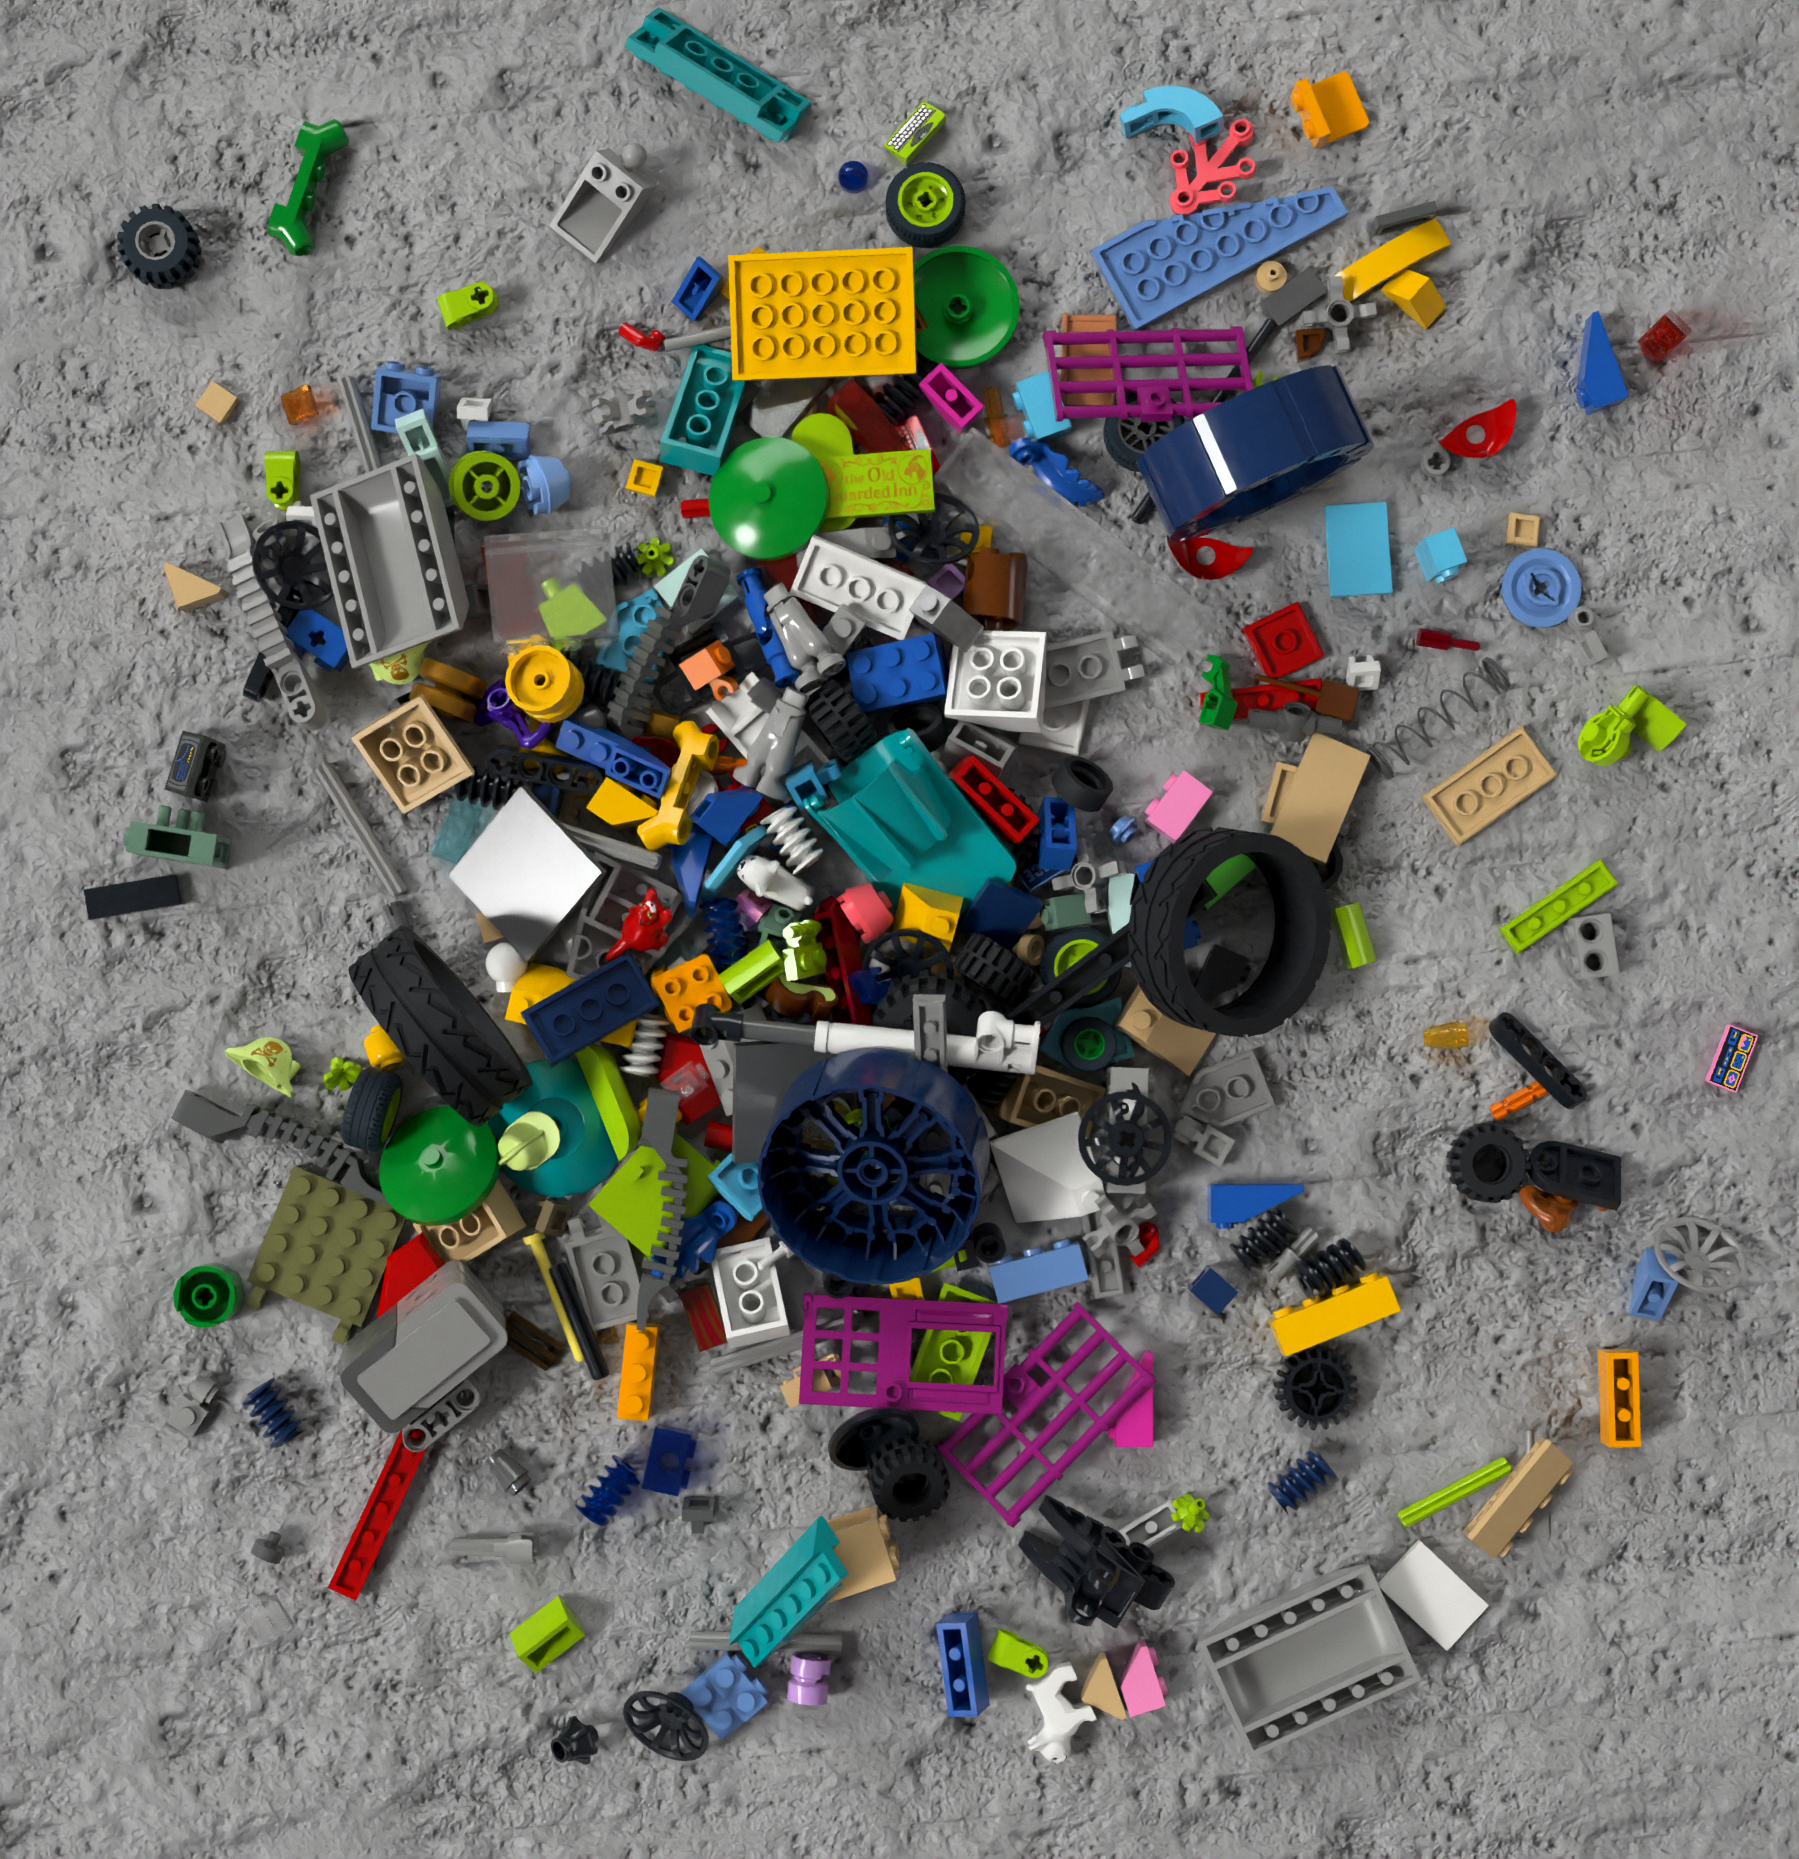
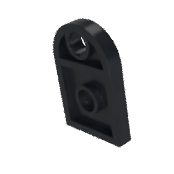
M1545 1141L1533 1148L1527 1162H1531V1169H1527L1531 1180L1540 1189L1555 1196L1615 1211L1618 1210L1621 1204L1620 1156L1559 1141ZM1538 1162H1544L1550 1168H1544L1540 1166Z

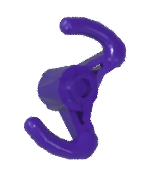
M498 680L488 687L483 698L478 699L475 704L477 713L473 722L476 725L485 726L492 722L501 724L505 728L514 731L523 748H535L544 740L553 726V723L541 722L538 729L531 733L525 721L527 713L515 705L508 696L503 680Z

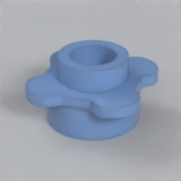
M1123 816L1110 829L1109 834L1113 837L1117 847L1122 843H1129L1136 836L1138 825L1135 823V818L1129 819Z

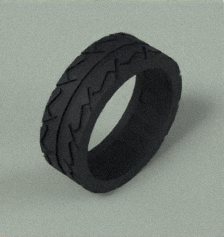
M1213 827L1194 830L1176 839L1174 845L1171 843L1154 859L1144 874L1143 883L1140 882L1132 902L1128 925L1130 933H1128L1130 961L1135 978L1139 981L1138 984L1147 1000L1164 1016L1175 1022L1225 1036L1244 1037V1035L1248 1034V1037L1267 1033L1284 1024V1020L1286 1018L1289 1020L1305 1004L1316 987L1315 982L1320 979L1328 955L1331 937L1329 934V930H1331L1330 905L1325 886L1322 884V879L1314 864L1298 847L1279 836L1217 827L1215 830H1213ZM1244 854L1261 870L1270 888L1275 912L1273 943L1268 959L1252 985L1235 1000L1220 1007L1211 1008L1199 996L1190 980L1185 965L1183 947L1185 921L1194 896L1209 874L1226 860Z
M400 925L379 942L376 950H369L356 963L349 966L348 971L352 983L383 1030L425 1081L469 1123L477 1127L482 1126L486 1120L488 1121L503 1109L505 1102H512L526 1088L533 1085L531 1076L521 1058L486 1010L447 964L408 927Z

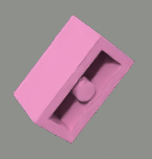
M1184 770L1179 776L1175 773L1170 776L1162 787L1167 792L1161 800L1155 797L1144 811L1149 815L1144 822L1173 844L1182 835L1213 793V791Z

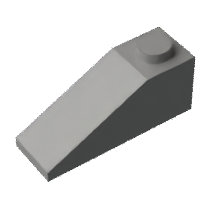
M888 527L859 528L817 534L820 538L882 564H886L896 558L895 545L889 535ZM808 545L796 553L797 567H800Z

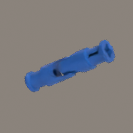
M750 568L740 572L736 576V581L743 588L746 596L744 602L750 619L754 624L767 664L771 665L774 671L776 687L784 688L795 684L801 674L791 666L783 644L771 621L770 614L766 610L769 605L763 595L768 590H765L761 579L763 573L760 568Z

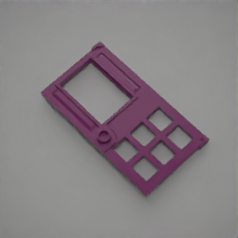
M804 1293L799 1404L866 1408L894 1407L903 1410L1002 1415L1008 1303L989 1304L850 1296L835 1299L829 1295ZM817 1309H844V1330H816ZM853 1310L880 1311L879 1333L852 1332ZM912 1328L996 1333L994 1386L910 1382ZM816 1338L843 1340L842 1361H815ZM851 1341H878V1363H851ZM814 1369L841 1370L840 1392L813 1391ZM849 1372H877L876 1394L848 1393Z

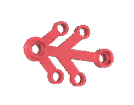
M1238 119L1231 124L1229 129L1230 136L1209 161L1206 150L1208 139L1196 144L1189 133L1190 143L1194 147L1197 176L1190 185L1186 168L1189 166L1187 152L1179 149L1171 154L1170 161L1172 168L1175 170L1177 189L1170 195L1169 203L1174 213L1187 216L1193 214L1199 205L1219 201L1230 203L1235 200L1237 196L1236 186L1234 183L1225 180L1236 178L1251 179L1256 173L1255 163L1250 158H1243L1237 165L1220 167L1237 146L1244 147L1253 141L1254 128L1249 120ZM1241 127L1247 128L1242 133L1236 131L1238 128ZM1179 157L1185 159L1182 163H1175V160ZM1244 166L1252 167L1248 172L1241 170ZM1225 181L1216 190L1202 191L1208 183ZM1225 189L1232 190V193L1229 195L1222 194ZM1183 197H1189V198H1190V199H1189L1187 202H1185V203H1182V202L1179 201V200H1180L1181 198H1183Z

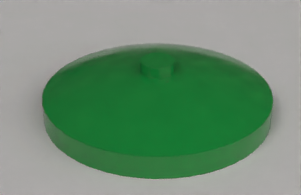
M969 246L943 247L928 253L914 264L915 303L929 327L916 334L917 354L936 366L942 363L947 369H969L980 366L995 358L1010 342L1019 317L1018 291L1012 276L1004 265L992 255Z
M780 437L754 439L733 450L720 464V468L717 469L709 492L710 516L720 537L740 554L763 561L783 559L805 548L810 543L812 536H817L821 530L830 505L829 483L819 461L800 444Z
M451 1106L434 1107L422 1111L408 1119L396 1130L383 1151L379 1167V1180L383 1195L398 1214L413 1223L425 1226H440L458 1221L476 1210L486 1200L495 1186L500 1171L498 1162L501 1159L498 1153V1140L486 1122L482 1126H474L460 1116Z

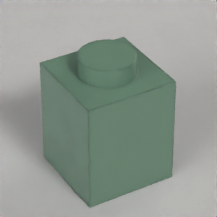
M1085 893L1054 897L1042 901L1043 907L1040 910V917L1043 924H1045L1046 931L1092 923L1091 915L1086 912Z

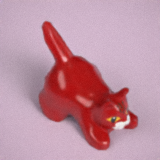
M650 888L642 902L635 907L629 908L630 914L625 918L621 930L622 937L607 953L605 961L610 962L618 958L629 948L640 952L651 949L657 950L668 942V935L663 927L672 921L673 916L669 909L663 908L660 904L655 889Z

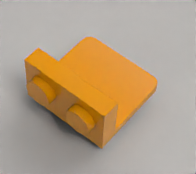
M1340 72L1311 85L1307 78L1295 82L1290 95L1291 104L1295 112L1299 113L1303 132L1306 138L1311 141L1314 150L1361 131L1368 126L1369 119L1351 77L1347 72Z
M707 954L699 955L669 970L664 964L653 971L650 981L651 988L656 997L661 998L665 1006V1015L669 1023L675 1025L678 1033L691 1028L694 1011L698 1005L713 1004L721 1012H726L732 1008V1000L721 983L711 958Z

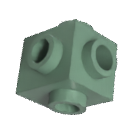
M772 904L769 914L762 915L757 931L762 932L759 946L770 939L783 957L782 950L788 949L787 939L783 937V929L790 923L800 922L802 913Z

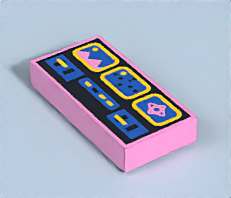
M1726 1024L1704 1082L1736 1093L1758 1035Z

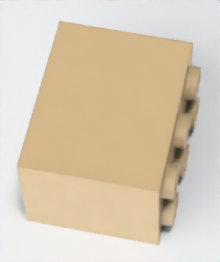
M878 1505L863 1508L826 1521L840 1541L833 1551L849 1575L842 1581L843 1586L825 1604L897 1580V1570L901 1569L900 1553L896 1541H889L891 1539L890 1522L887 1513L883 1514L880 1512Z

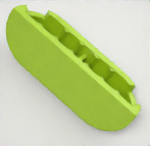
M592 1044L578 1052L576 1056L617 1158L621 1161L628 1157L638 1146L641 1138V1123L614 1057L602 1046Z

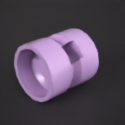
M792 1653L790 1673L794 1675V1678L789 1680L787 1699L803 1705L826 1704L829 1684L824 1680L830 1677L832 1658L821 1653Z

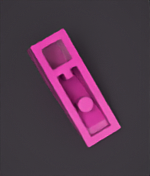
M1143 1350L1138 1363L1150 1374H1153V1353L1151 1350ZM1135 1369L1123 1393L1140 1376ZM1153 1386L1150 1389L1145 1388L1109 1425L1111 1429L1108 1431V1439H1113L1115 1447H1153Z

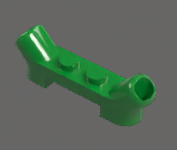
M332 119L320 126L305 121L297 136L294 146L300 155L304 157L287 207L275 203L268 224V235L283 240L291 255H305L314 247V240L304 223L307 211H311L314 207L316 198L314 191L317 182L321 183L325 173V165L323 164L326 156L348 146L349 138L338 120Z

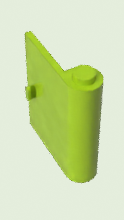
M674 1131L672 1153L676 1157L688 1158L687 1167H680L684 1174H688L687 1184L683 1183V1189H687L686 1198L682 1199V1204H685L686 1207L685 1213L681 1214V1218L697 1217L719 1194L710 1184L707 1177L721 1161L717 1159L713 1163L711 1160H707ZM639 1146L588 1203V1206L648 1258H651L653 1255L650 1254L652 1244L667 1246L664 1241L657 1240L658 1230L671 1232V1227L660 1225L662 1216L673 1217V1212L662 1211L663 1201L674 1202V1197L661 1195L662 1186L672 1187V1181L658 1180L659 1170L665 1171L666 1169L664 1161L654 1148Z

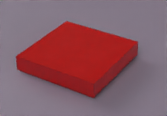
M1298 601L1242 629L1264 675L1267 677L1280 679L1325 656Z

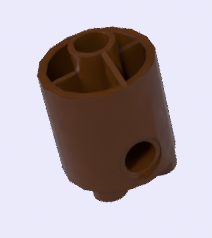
M983 547L980 553L971 552L967 557L962 609L983 625V630L1010 631L1023 623L1028 572L1027 554L1011 552L1009 555L999 554V549Z

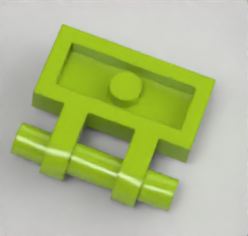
M808 919L802 922L790 923L783 929V937L787 939L788 949L782 950L787 981L826 973V953L822 948V942L816 943L815 936L822 930L820 922Z

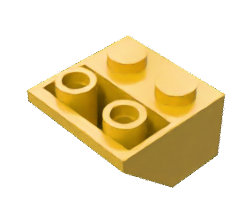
M606 777L586 808L615 829L622 830L637 827L659 813L660 806L644 794L640 798L633 795L635 789L632 786L617 779L612 781Z

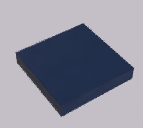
M989 877L958 920V928L972 934H983L997 944L1011 950L1041 910L1043 903L1037 897Z

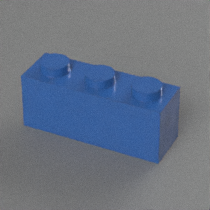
M978 1612L949 1613L936 1623L948 1717L979 1716L990 1703Z

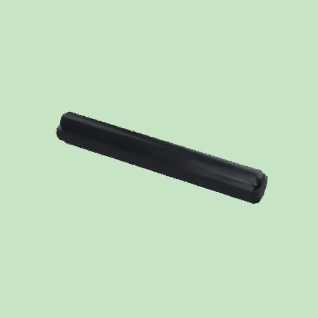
M565 1263L556 1264L549 1268V1273L593 1380L603 1379L609 1375L610 1371L572 1277Z

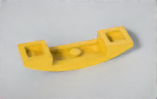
M1437 219L1430 220L1405 232L1336 274L1335 276H1342L1343 298L1351 303L1394 275L1422 259L1426 260L1449 247L1451 243Z

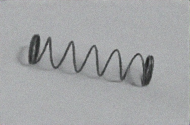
M1485 657L1482 660V666L1491 683L1479 674L1466 672L1463 675L1462 681L1468 700L1455 691L1442 690L1440 703L1446 718L1433 709L1420 707L1417 718L1424 737L1411 727L1398 724L1395 727L1394 733L1401 754L1385 743L1375 742L1373 746H1369L1366 749V754L1371 755L1369 759L1382 776L1391 780L1394 777V772L1384 756L1374 748L1377 744L1385 746L1407 765H1410L1399 742L1397 729L1399 727L1409 729L1432 748L1433 745L1421 723L1420 711L1423 709L1431 711L1455 730V726L1450 720L1443 703V693L1450 692L1458 696L1478 713V709L1468 693L1465 677L1468 674L1477 676L1494 689L1498 695H1501L1497 686L1504 691H1507L1511 686L1503 669L1493 659ZM1489 665L1496 670L1504 684L1496 677Z

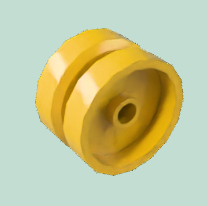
M535 645L524 649L513 658L506 672L505 685L508 696L515 705L540 722L555 723L566 719L577 710L583 699L585 686L582 674L560 651L550 646Z

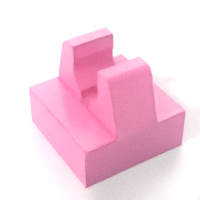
M746 888L733 902L732 914L736 917L743 911L749 916L745 925L750 927L757 923L774 903L768 898L757 896L756 892Z

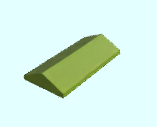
M944 1282L938 1301L998 1304V1302L946 1282ZM927 1329L910 1374V1382L973 1385L992 1332ZM933 1411L956 1421H960L962 1412Z

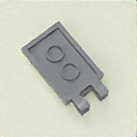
M1111 630L1047 645L1044 710L1125 691L1124 681L1144 677L1145 673L1142 664L1123 668L1120 651L1138 646L1136 635L1114 639Z
M582 1214L567 1220L573 1240L567 1241L564 1244L578 1294L593 1331L637 1320V1302L641 1280L630 1241L599 1214L598 1218L601 1227L585 1232Z

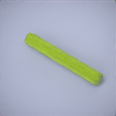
M1501 1457L1398 1512V1517L1402 1525L1408 1528L1511 1474V1466L1504 1457Z

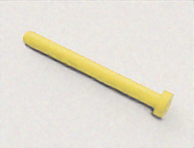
M540 1231L524 1237L523 1241L525 1246L530 1244L575 1360L578 1362L584 1361L585 1359L549 1273V1268L552 1265L541 1240L545 1238V1235Z

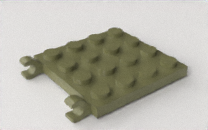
M294 1166L247 1279V1282L255 1284L247 1299L246 1306L256 1310L258 1308L261 1309L270 1290L341 1319L332 1340L342 1345L347 1343L353 1326H364L382 1282L387 1265V1257L394 1252L407 1219L398 1214L390 1204L387 1205L372 1200L336 1181H331L324 1176L299 1166Z

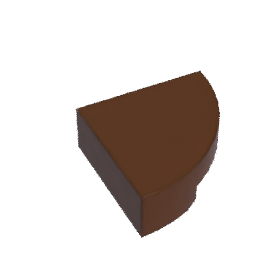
M1326 328L1301 329L1294 332L1297 362L1306 361L1319 351L1325 340Z

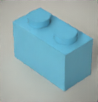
M1048 371L1016 382L1015 393H1012V398L1017 411L1023 410L1026 421L1022 423L1027 438H1033L1034 441L1048 442L1070 434L1072 426L1069 419H1063L1062 422H1056Z
M1454 527L1425 537L1414 548L1426 583L1436 580L1437 584H1441L1455 578L1454 575L1461 572L1459 568L1467 562Z

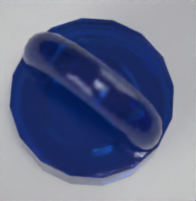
M858 161L844 163L838 172L840 187L844 191L853 194L864 190L868 183L866 167Z

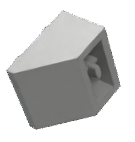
M959 720L948 737L939 760L954 768L963 757L974 756L999 780L1019 748V744L984 725Z

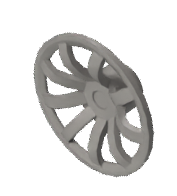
M1694 1217L1675 1218L1660 1227L1655 1236L1654 1249L1659 1263L1673 1279L1690 1289L1712 1294L1724 1293L1737 1287L1745 1276L1747 1261L1740 1244L1726 1230L1714 1223ZM1687 1226L1689 1231L1688 1245L1682 1234L1675 1227ZM1696 1226L1711 1231L1701 1248L1698 1247V1230ZM1665 1234L1672 1236L1679 1248L1671 1244H1662ZM1718 1236L1730 1245L1718 1249L1711 1254L1708 1252ZM1663 1252L1672 1253L1677 1257L1678 1261L1670 1266ZM1733 1254L1737 1257L1738 1266L1730 1262L1717 1261ZM1718 1271H1730L1736 1276L1727 1283L1724 1276ZM1710 1276L1717 1281L1719 1286H1703L1702 1284L1706 1277Z

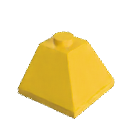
M904 882L891 931L907 928L921 930L937 938L949 952L964 897ZM912 936L899 937L902 941L916 944L918 937ZM925 941V947L936 949L932 944Z

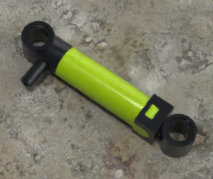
M991 1222L978 1225L974 1229L972 1236L970 1232L961 1248L948 1261L931 1272L956 1267L957 1272L979 1267L977 1257L985 1263H995L1001 1260L1006 1252L1001 1229ZM987 1240H995L990 1246L982 1245ZM822 1272L824 1290L830 1297L835 1299H842L852 1294V1297H865L863 1288L875 1286V1284L855 1283L843 1279L834 1281L832 1278L836 1275Z

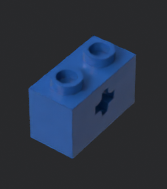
M299 610L287 628L288 634L285 636L293 641L295 650L302 655L306 651L315 655L314 663L328 672H330L332 667L341 672L349 660L343 630L314 610ZM317 636L326 640L324 646L315 641Z
M1044 797L1037 815L1040 819L1037 824V828H1039V868L1069 871L1077 852L1075 807L1062 798Z

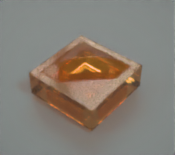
M302 385L281 396L289 425L296 426L319 415L311 386Z

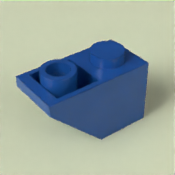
M750 787L708 793L689 818L717 841L726 845L739 835L741 831L740 826L746 818L753 816L757 812L763 796Z

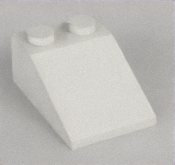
M769 1237L716 1249L715 1258L711 1262L726 1338L730 1349L791 1335L776 1265L773 1263L765 1270H760L758 1267V1262L773 1253Z

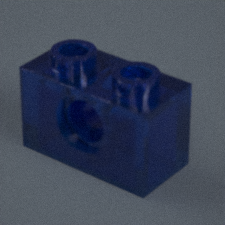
M657 1423L653 1433L642 1489L677 1497L681 1492V1488L687 1490L691 1471L685 1470L688 1458H694L697 1440L692 1439L694 1431ZM666 1453L675 1454L679 1459V1465L675 1468L667 1467L663 1463V1455Z

